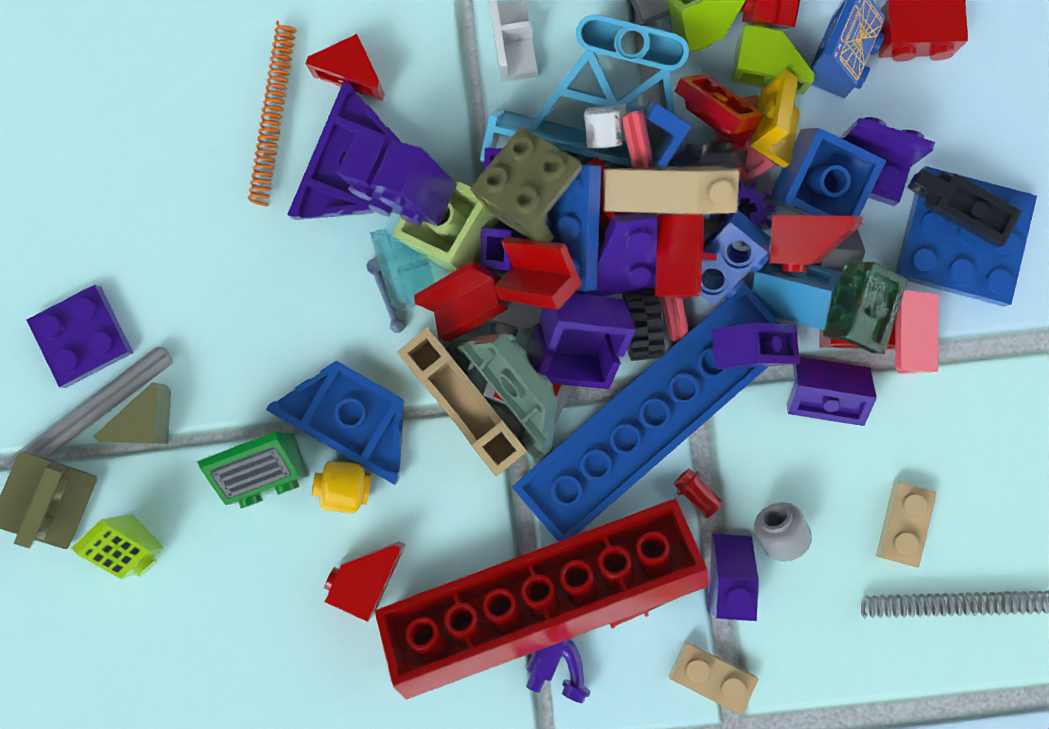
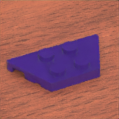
M343 81L287 213L294 220L374 213L369 208L370 202L351 193L348 190L350 185L337 172L357 131L386 138L389 144L385 154L392 140L401 141L389 127L384 125L379 116L369 105H366L347 82Z

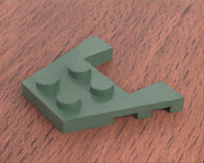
M505 333L458 339L446 347L447 352L466 375H469L475 369L479 370L525 427L526 430L517 439L535 463L538 464L552 451L558 399L553 394L554 390L550 381L543 374L536 373L527 362V355L524 349L517 342L510 341Z

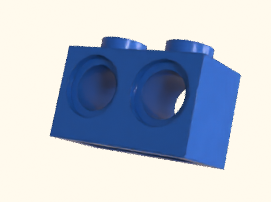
M737 210V213H730L703 241V252L717 254V261L702 262L700 295L714 306L724 296L730 299L744 282L742 278L750 270L756 273L770 257L768 249L771 237L739 210ZM742 241L748 244L750 249L739 251L731 243ZM710 268L718 269L724 276L713 277L706 270Z

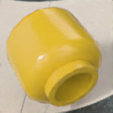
M328 461L324 465L322 473H314L312 496L319 497V505L323 511L354 514L361 505H367L371 475L365 474L363 466L358 463Z

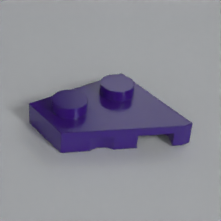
M637 212L612 217L605 232V240L598 247L597 290H579V293L609 296L656 287L657 217L654 213Z

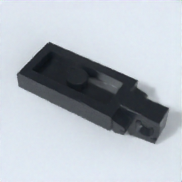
M921 169V171L913 175L907 186L909 190L925 198L923 205L931 208L930 211L997 248L1006 244L1022 213V210L955 173L948 175L941 172L938 176H935L925 169Z

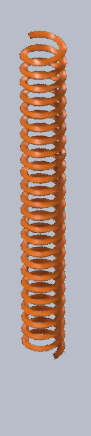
M279 20L275 22L277 27L274 29L276 34L273 36L275 41L272 43L274 49L271 50L273 56L270 57L272 63L268 65L270 68L267 72L269 78L266 79L268 85L265 86L267 92L264 93L266 99L263 100L264 107L261 109L264 114L260 116L263 121L259 123L261 127L258 130L260 136L257 137L259 143L255 145L258 150L254 152L256 158L253 159L256 165L252 166L254 172L251 174L253 180L249 182L252 187L248 189L251 194L247 196L252 203L266 207L268 203L254 200L252 197L263 199L271 197L252 190L270 192L272 191L271 188L258 186L254 183L260 182L271 185L273 182L267 179H260L255 175L273 177L274 175L270 172L259 171L256 168L274 170L275 167L261 164L257 161L263 160L274 163L276 160L271 157H263L258 153L274 156L278 153L274 150L262 149L259 146L279 147L276 143L264 142L261 138L278 141L280 140L278 136L264 134L262 131L279 134L281 131L277 128L265 127L263 124L267 123L280 127L282 123L276 120H267L264 116L275 119H282L283 116L278 113L267 112L265 109L276 112L284 111L283 107L268 105L266 102L278 105L286 103L282 99L270 98L267 95L271 94L281 98L287 96L284 92L271 91L269 87L283 91L288 89L286 85L271 83L270 80L280 83L289 82L287 78L272 76L271 73L274 72L282 76L290 75L284 69L291 68V65L286 62L293 60L288 55L294 53L290 48L295 46L291 41L295 40L296 37L290 33L297 32L292 26L279 25ZM279 36L286 40H278L277 37ZM276 44H280L284 47H277ZM274 58H277V59H279V60H281V61H276V62H275L273 59H274ZM276 65L283 69H274L272 66Z

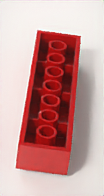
M674 498L374 610L392 687L403 698L408 700L709 587L708 569L677 499Z

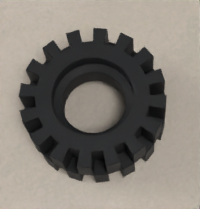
M655 288L623 293L622 299L626 301L636 329L628 347L630 360L663 358L665 349L663 340L665 338L664 322L661 316V304L659 305L660 298L655 296Z

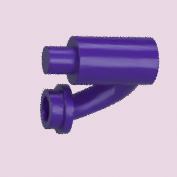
M568 639L533 652L526 668L531 673L526 688L540 693L545 680L552 681L559 661L563 656L568 666L570 680H563L562 686L564 688L561 694L574 702L583 704L585 698L590 696L591 691L585 687L582 660L575 643Z

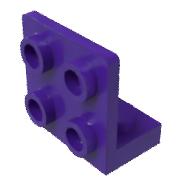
M874 117L858 118L840 137L886 160L869 198L892 206L900 203L910 168L931 153L935 146L934 141L925 139L924 135L918 131L909 129L901 131L886 126V122Z

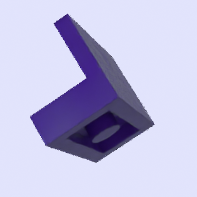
M799 356L800 364L793 365L795 382L787 401V413L865 426L877 399L871 368Z

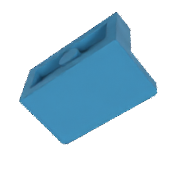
M769 257L763 267L754 274L752 292L774 317L824 330L828 324L832 300L841 286L843 272L812 264L807 265L806 272L782 271L783 264L770 263Z

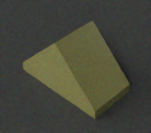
M152 382L93 437L98 442L168 444L170 388L166 384Z

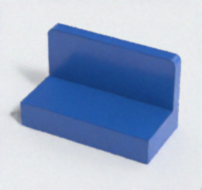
M650 100L643 110L645 117L667 130L653 153L656 165L664 169L692 126Z

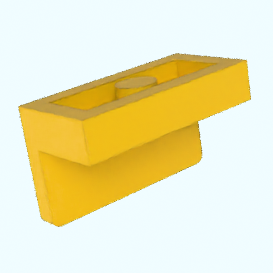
M787 69L760 91L757 110L763 113L764 116L750 143L752 148L783 168L792 162L800 113L799 109L794 106L798 77Z

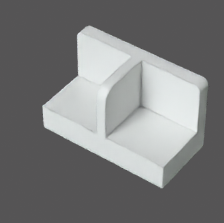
M489 0V11L501 83L538 77L532 39V24L529 21L526 0L497 4V0Z

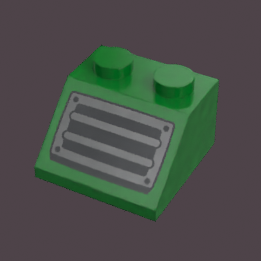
M272 432L197 461L200 470L225 506L239 503L240 509L262 502L261 494L275 489L277 495L295 490L300 487L298 480L308 477L293 433Z

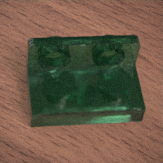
M876 262L846 263L839 278V285L832 307L827 315L823 336L829 339L845 340L872 354L884 355L908 279Z

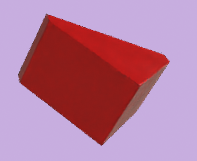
M357 34L307 57L305 64L314 78L340 87L344 81L349 83L355 92L383 101L385 93Z

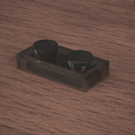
M710 140L709 144L686 142L685 149H677L667 166L745 167L748 151L732 149L733 142Z

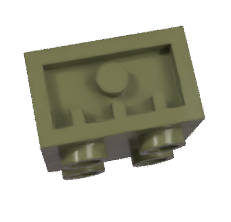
M521 127L480 175L470 190L488 213L527 239L550 242L554 236L545 224L548 220L546 213L580 173L582 165L577 159Z

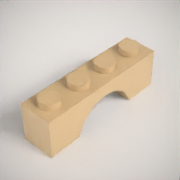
M428 327L397 351L398 355L441 405L496 477L527 453V450Z

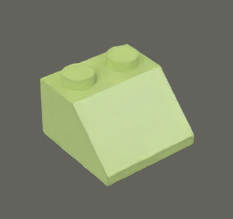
M456 180L454 181L457 186L439 226L423 222L421 226H417L401 218L391 234L403 244L451 272L469 262L479 264L481 228L493 227L499 221V219L484 209L470 190V186Z

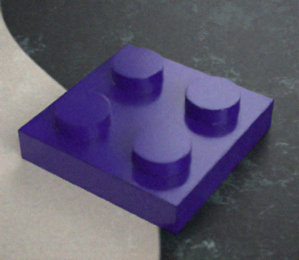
M93 285L26 319L60 388H67L134 353L102 288L98 285Z

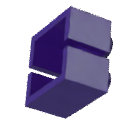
M357 131L337 172L350 185L348 190L354 195L370 202L369 208L381 215L390 217L393 212L399 214L403 220L417 226H421L423 222L439 226L457 186L456 182L422 147L392 140L385 154L389 144L386 138Z
M573 293L558 310L543 308L539 317L541 324L536 325L527 349L531 367L536 373L543 374L551 384L610 389L621 365L619 357L624 358L636 331L625 299Z

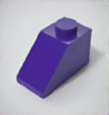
M753 322L712 329V353L715 358L716 369H746L800 364L796 325Z
M712 533L708 612L716 619L757 621L759 578L752 536Z

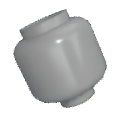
M785 502L773 503L765 507L755 519V535L765 553L772 559L782 562L793 561L803 556L809 549L812 542L811 529L805 516L795 505Z

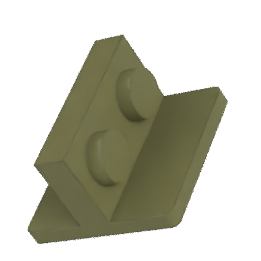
M25 451L19 452L0 494V529L17 534L13 544L28 549L32 547L35 541L68 549L98 477Z

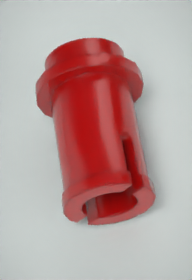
M688 468L674 481L673 485L677 488L676 493L679 496L683 494L703 514V517L707 519L722 506L723 500L700 479L701 474L698 471L693 472Z

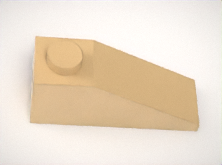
M723 166L665 167L664 169L661 167L604 169L603 210L683 214L737 213L739 170Z

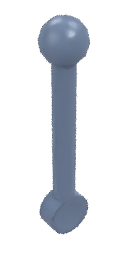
M371 259L367 262L366 268L370 274L374 275L391 319V331L400 333L404 330L405 324L403 320L398 318L381 275L382 264L377 259Z

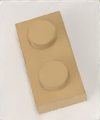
M893 481L876 557L919 568L937 492Z
M687 641L684 642L668 676L670 680L741 716L759 680L756 676Z

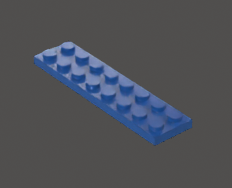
M746 284L670 348L663 358L655 361L512 486V489L558 542L575 536L768 368L716 369L715 358L712 353V329L753 322L781 324Z

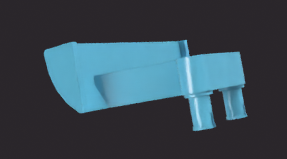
M591 14L584 17L576 28V38L581 47L586 49V51L535 118L503 109L490 114L480 161L484 162V147L496 148L500 134L512 137L519 128L524 127L558 149L593 158L598 156L601 160L632 167L627 141H622L623 144L618 146L587 148L585 130L544 119L562 96L600 106L626 104L627 112L643 111L646 106L630 102L661 79L666 109L675 115L669 71L677 70L686 63L689 55L687 42L683 37L674 33L602 15ZM631 30L640 32L644 39L642 50L636 54L626 53L621 46L623 35ZM596 53L658 68L659 70L617 100ZM588 61L605 96L569 87ZM679 145L666 167L718 166V164L681 155ZM651 147V149H652V154H653L654 151L656 150V148H652V147ZM703 214L704 218H710V214Z

